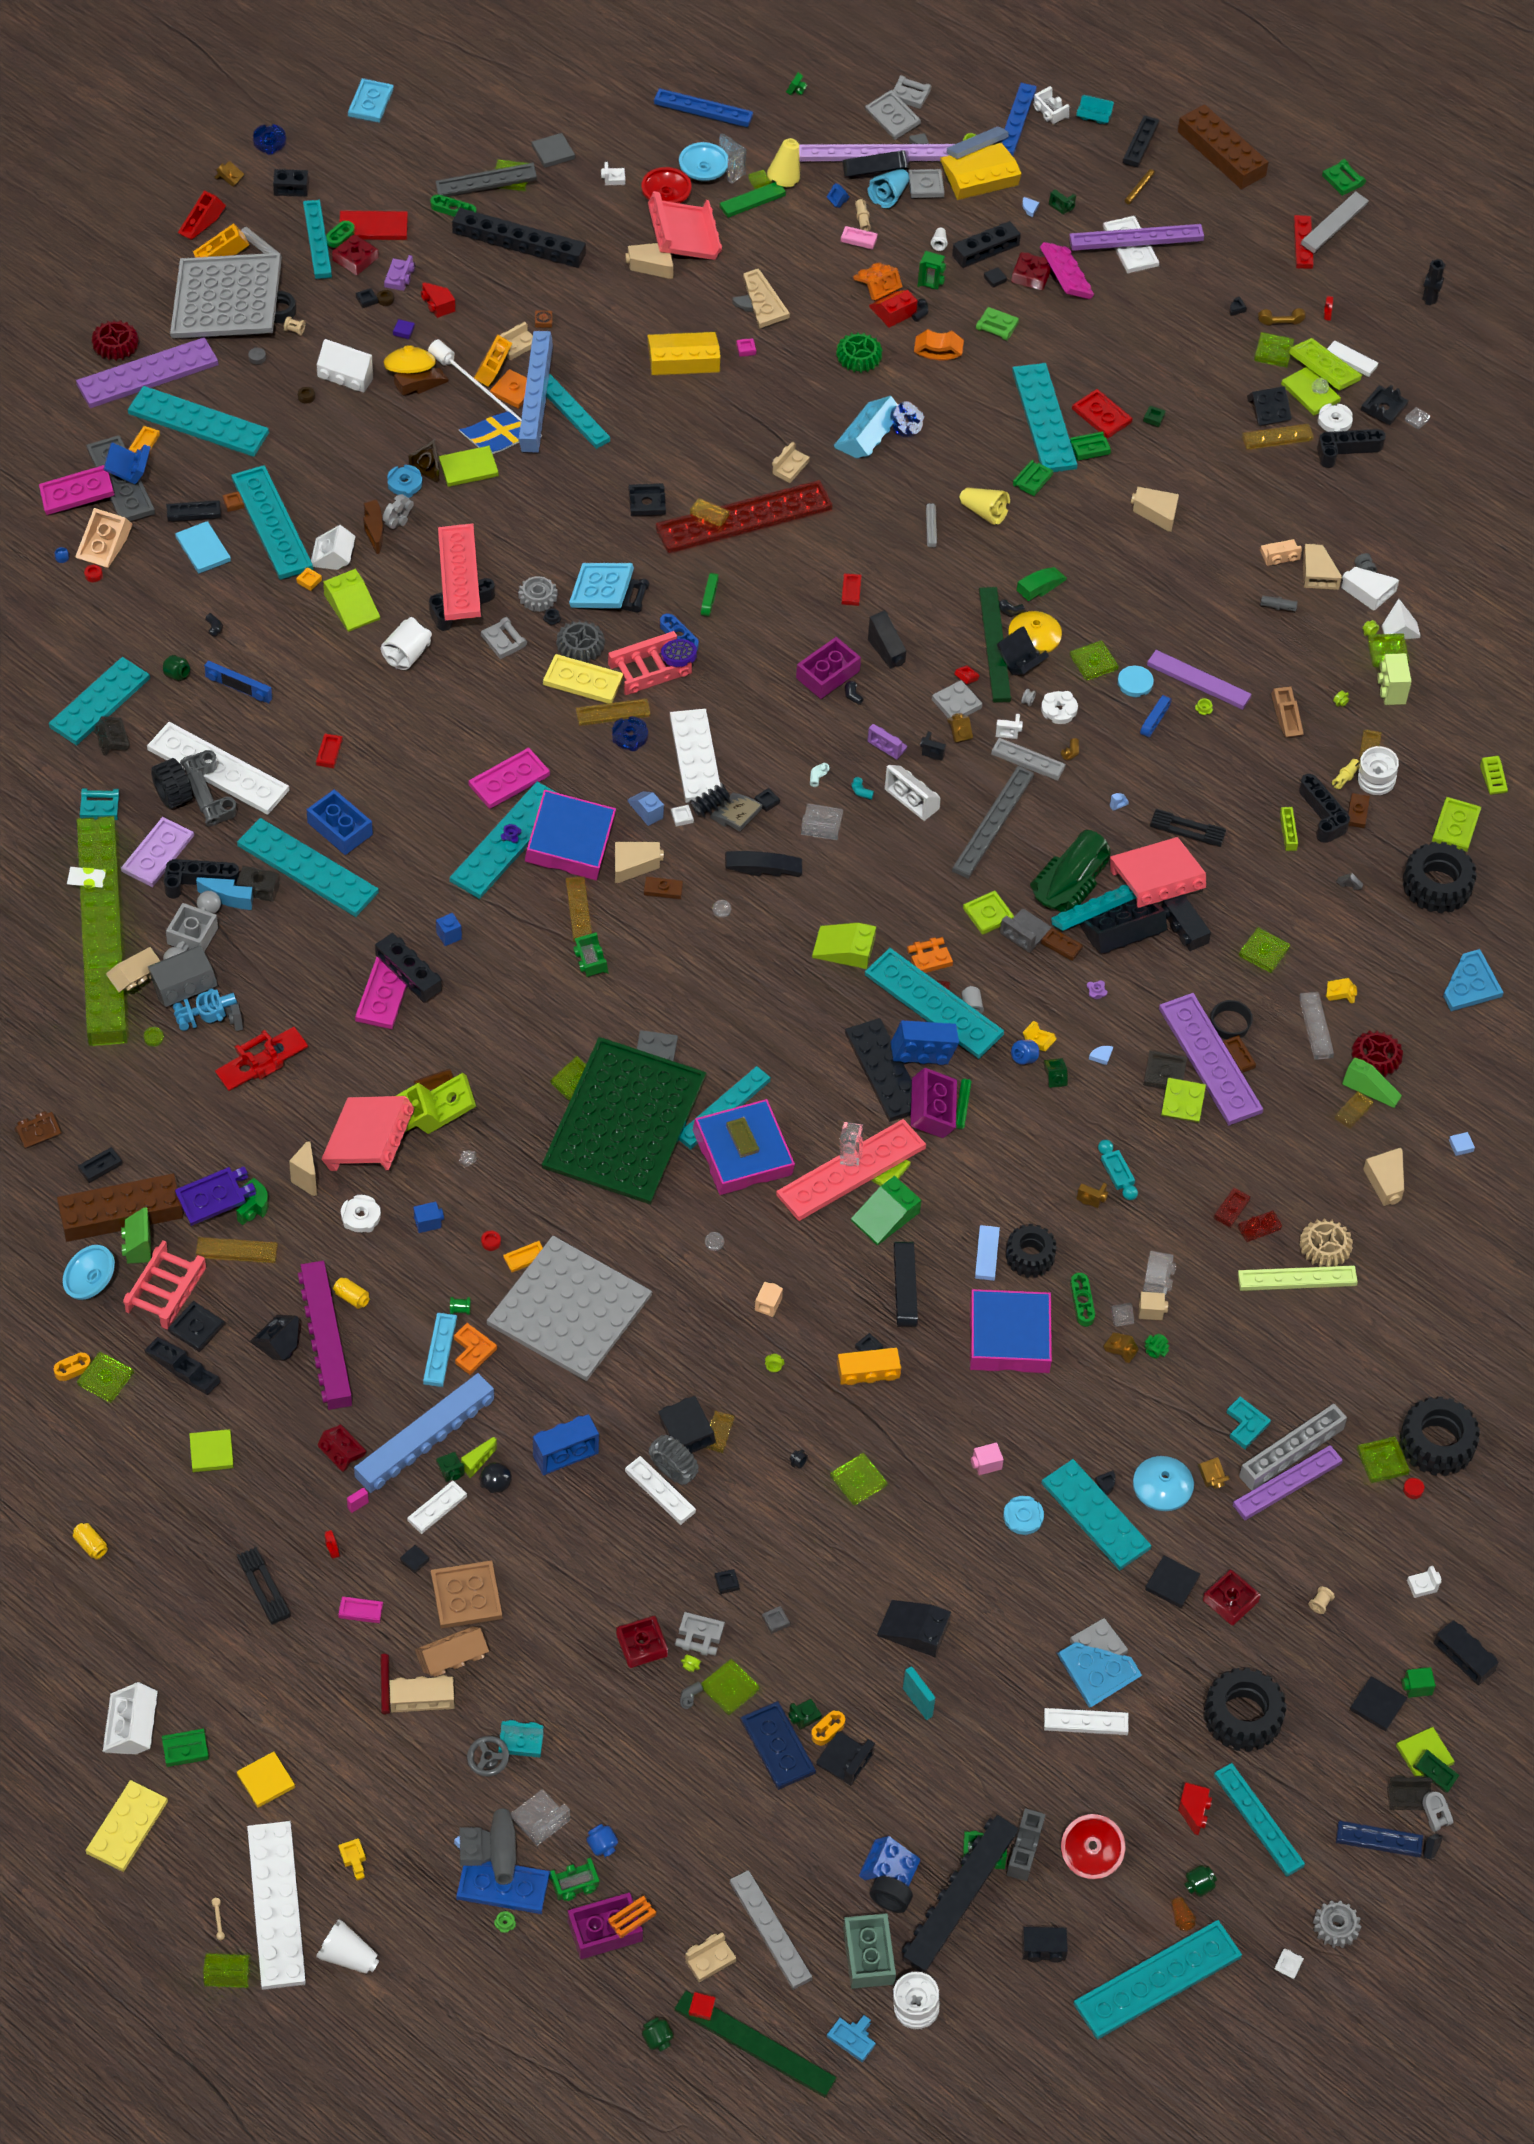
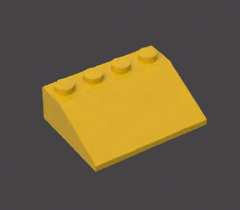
M1002 143L987 146L959 159L951 155L940 157L957 200L1017 186L1022 175L1016 160Z
M716 332L647 335L651 375L720 372V350Z

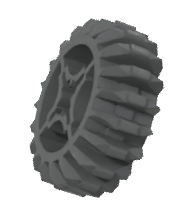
M580 619L578 623L572 621L571 625L566 623L564 627H561L556 640L557 650L562 656L582 662L586 661L587 663L590 662V659L595 661L597 657H600L605 644L604 634L600 631L599 626L595 627L594 623L588 624L587 620L583 623Z
M666 1434L661 1435L659 1438L657 1437L651 1443L649 1455L659 1471L673 1480L674 1483L678 1482L680 1485H686L694 1479L699 1472L697 1460L693 1458V1454L689 1452V1449L684 1444Z

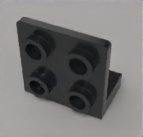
M1285 386L1254 391L1247 395L1248 402H1254L1259 426L1290 421L1292 419Z
M1020 627L997 643L1011 675L1025 674L1049 657L1047 650L1039 651L1035 649L1025 627Z
M839 1731L821 1754L816 1765L851 1786L874 1755L875 1743L868 1739L864 1745L859 1744Z

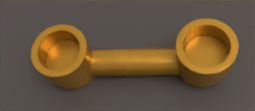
M1297 308L1292 311V316L1272 317L1271 311L1264 309L1258 313V318L1264 325H1272L1274 323H1293L1297 325L1305 319L1306 315L1303 309Z

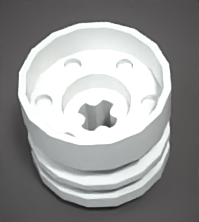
M1381 746L1369 748L1362 754L1358 783L1365 792L1372 795H1383L1394 788L1399 766L1396 754L1392 750Z
M922 1972L905 1974L897 1981L893 1995L894 2012L897 2019L904 2026L911 2029H923L930 2026L939 2014V1989L936 1982L929 1975Z

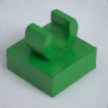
M797 73L786 93L792 95L794 90L798 95L803 93L807 84L801 81L803 78L802 74Z

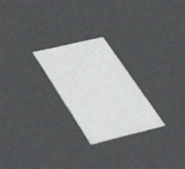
M70 867L67 884L103 888L106 870Z

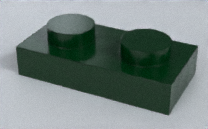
M1427 1749L1422 1752L1413 1765L1416 1770L1444 1792H1449L1459 1777V1774Z

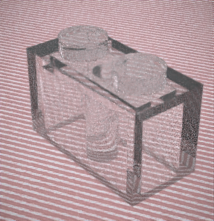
M844 1122L840 1137V1164L859 1166L863 1151V1124Z
M1150 1251L1143 1292L1165 1293L1166 1298L1167 1291H1171L1173 1284L1170 1274L1174 1275L1176 1263H1172L1174 1255Z

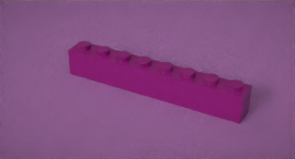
M324 1260L300 1264L301 1272L298 1273L299 1284L304 1286V1289H301L302 1300L307 1301V1306H304L306 1318L310 1317L311 1321L308 1323L309 1335L313 1334L314 1339L311 1340L313 1352L317 1351V1357H314L316 1369L320 1368L321 1374H318L319 1386H324V1391H321L322 1401L327 1403L328 1410L352 1406L351 1391Z

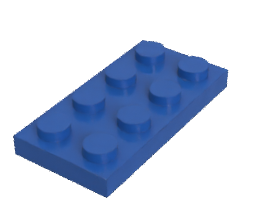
M491 1861L482 1864V1866H463L457 1900L542 1914L550 1871L515 1865L512 1882L507 1885H501L495 1880Z

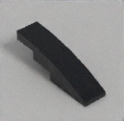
M726 851L725 868L758 877L762 873L780 877L782 873L800 877L802 874V858L769 852Z
M159 1337L144 1350L146 1354L161 1366L206 1395L221 1382L219 1376L205 1370L202 1363L188 1357L186 1351Z

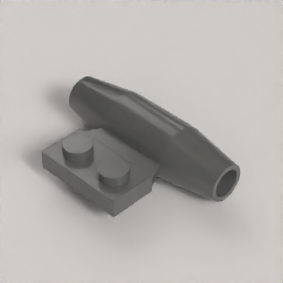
M507 1809L496 1810L493 1814L490 1832L481 1828H460V1866H482V1864L491 1861L496 1882L501 1885L511 1883L516 1864V1835L510 1812Z

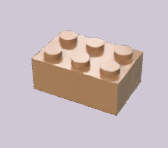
M472 1626L416 1648L415 1652L423 1673L436 1677L446 1673L445 1669L453 1667V1669L464 1666V1661H477L484 1658V1653L489 1652L481 1628Z

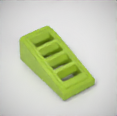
M1500 757L1482 758L1480 768L1489 794L1507 793L1508 788Z
M492 1437L461 1457L464 1471L469 1478L497 1450V1440L495 1437Z

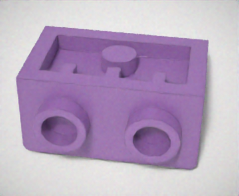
M411 255L408 256L407 261L392 260L384 281V287L401 291L405 290L406 284L409 285L410 273H413L415 269V263Z
M874 724L869 727L868 742L896 760L907 750V746L899 738L892 736L883 728Z

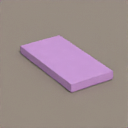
M162 817L121 867V872L153 887L165 873L167 862L178 857L194 837V832Z

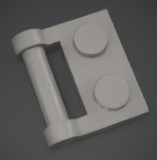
M900 75L893 92L905 104L921 109L931 91L932 85L915 82ZM903 85H906V86H909V87H912V88H915V89L922 90L923 92H920V91H917V90H914V89L905 87V86H903Z
M507 617L481 631L482 638L499 659L524 648L528 643L524 637L518 634ZM506 629L516 642L512 644L502 630Z

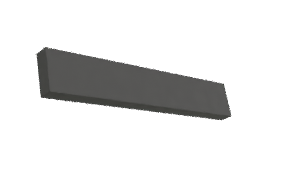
M534 163L437 180L435 182L438 195L448 197L537 180Z

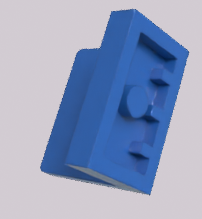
M111 443L104 470L136 484L144 473L150 447L144 444L140 450L137 449L134 453L115 443Z
M890 1836L876 1839L859 1877L863 1880H869L879 1876H889L909 1887L920 1858Z

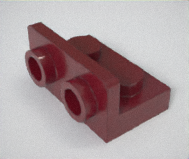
M341 1424L323 1431L318 1442V1447L342 1472L347 1470L350 1462L358 1460L366 1454V1450Z

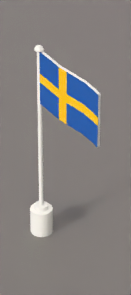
M438 339L432 342L428 352L444 366L452 363L508 411L491 416L473 426L459 429V431L478 448L490 446L492 454L501 452L519 443L521 418L454 362L455 353L441 340Z

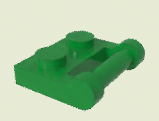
M1342 159L1339 164L1324 170L1322 176L1342 196L1362 187L1366 183V179L1354 171L1346 159ZM1342 170H1345L1355 181L1353 182Z

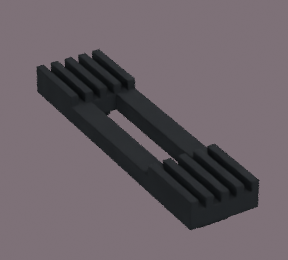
M1155 809L1150 827L1221 847L1226 834L1225 828L1212 824L1205 825L1174 816V813ZM1171 822H1173V823L1180 824V825H1183V826H1186V827H1190V828H1193V829H1197V830H1200V831H1204V832H1206V833H1205V835H1203V834L1196 833V832H1193V831H1189V830H1186V829H1183V828H1179V827H1176V826H1172V825H1170V824H1171Z
M254 1547L253 1550L251 1548L250 1551L242 1552L241 1555L237 1554V1559L271 1625L290 1617V1612L282 1596H280L257 1548ZM260 1570L275 1601L267 1602L252 1572Z

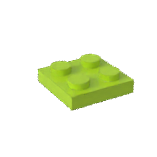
M1168 1078L1161 1116L1199 1123L1206 1084Z

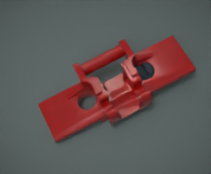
M295 1027L286 1030L274 1038H271L266 1030H263L260 1035L246 1043L234 1046L240 1057L215 1070V1073L227 1090L230 1091L252 1078L262 1079L282 1068L284 1060L304 1050L308 1045ZM266 1041L264 1044L265 1050L253 1056L251 1052L245 1053L250 1048ZM243 1065L250 1066V1069L246 1072L240 1070Z

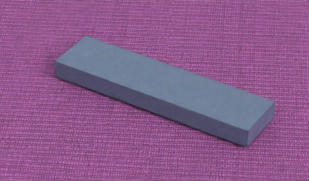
M997 126L948 147L947 154L959 159L1008 138L1009 132Z

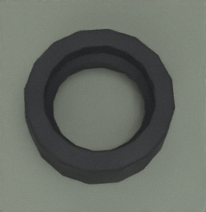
M278 291L276 303H285L289 307L283 311H275L274 323H285L288 316L293 318L296 314L295 299L288 292Z
M889 1876L877 1877L869 1893L871 1899L876 1904L894 1913L905 1912L913 1897V1893L908 1886Z

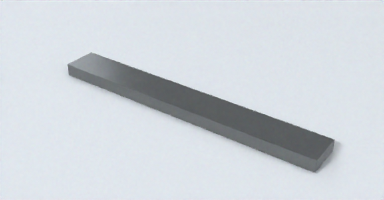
M1017 766L953 866L952 872L967 879L970 878L1033 779V772Z

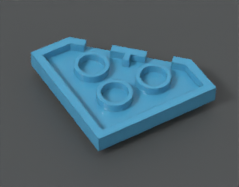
M1480 949L1462 955L1444 992L1443 997L1451 1011L1503 996V991Z
M1078 1642L1057 1653L1089 1708L1142 1676L1132 1657L1118 1655L1100 1648L1089 1647Z

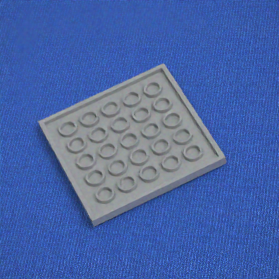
M281 253L181 258L171 323V338L273 333L282 260Z
M552 1236L487 1319V1325L587 1381L650 1299L652 1291Z

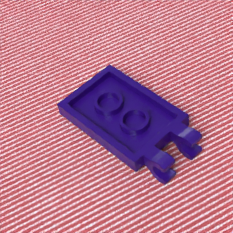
M245 1166L233 1172L228 1167L175 1190V1194L191 1226L246 1203L245 1197L256 1195L253 1183L239 1188L236 1182L248 1178Z

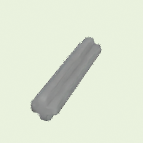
M248 227L241 229L246 239L264 254L279 253Z
M927 504V546L934 548L937 546L936 505Z

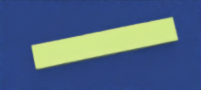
M1355 1266L1238 1270L1240 1291L1357 1286L1358 1283Z

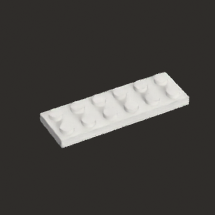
M706 709L670 712L685 802H689V800L696 802V796L702 798L701 794L703 792L708 794V789L714 790L715 785L720 786Z

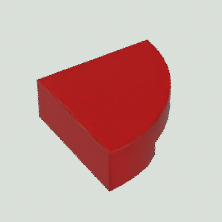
M1332 296L1326 297L1324 306V319L1331 321Z
M332 1530L325 1532V1544L331 1558L339 1557L338 1547Z

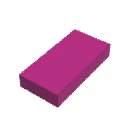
M342 1597L338 1616L341 1619L380 1623L383 1602Z

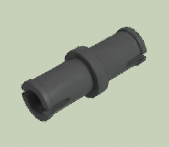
M1262 595L1261 606L1276 608L1278 611L1282 609L1296 612L1298 601L1282 599L1280 596L1275 598Z

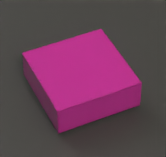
M753 338L736 340L739 357L756 355Z
M364 1488L347 1497V1507L351 1513L369 1503L368 1492Z

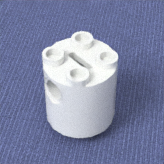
M409 617L408 620L401 622L400 626L381 645L382 655L390 665L400 670H407L430 645L432 633L421 626L415 618Z

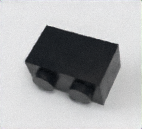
M1023 1927V1960H1028L1029 1962L1050 1960L1053 1963L1066 1960L1068 1953L1067 1928Z

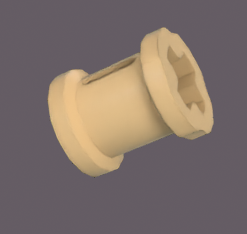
M288 316L284 323V331L296 332L301 336L305 329V321H297Z
M1321 1586L1318 1588L1315 1598L1309 1602V1607L1318 1614H1324L1328 1603L1335 1598L1334 1593L1330 1589Z

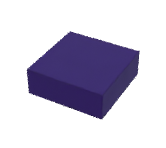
M398 319L393 335L410 339L415 323Z

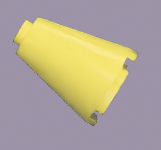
M789 138L783 141L768 168L767 177L771 182L772 179L776 181V185L792 187L796 182L798 184L800 180L799 143L795 139Z
M965 488L960 493V500L962 505L995 525L1000 524L1008 513L1006 505L1007 503L1010 504V495L1002 490Z

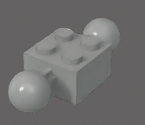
M213 891L202 892L197 898L198 908L182 903L166 930L167 944L174 947L169 948L165 952L163 960L199 945L205 952L218 929L217 915L214 913L219 910L221 900L217 893Z

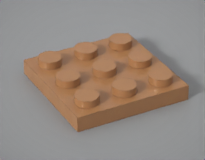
M492 1560L431 1570L441 1629L502 1619Z

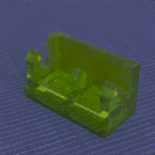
M205 1954L203 1969L204 1986L248 1988V1973L250 1972L249 1955Z

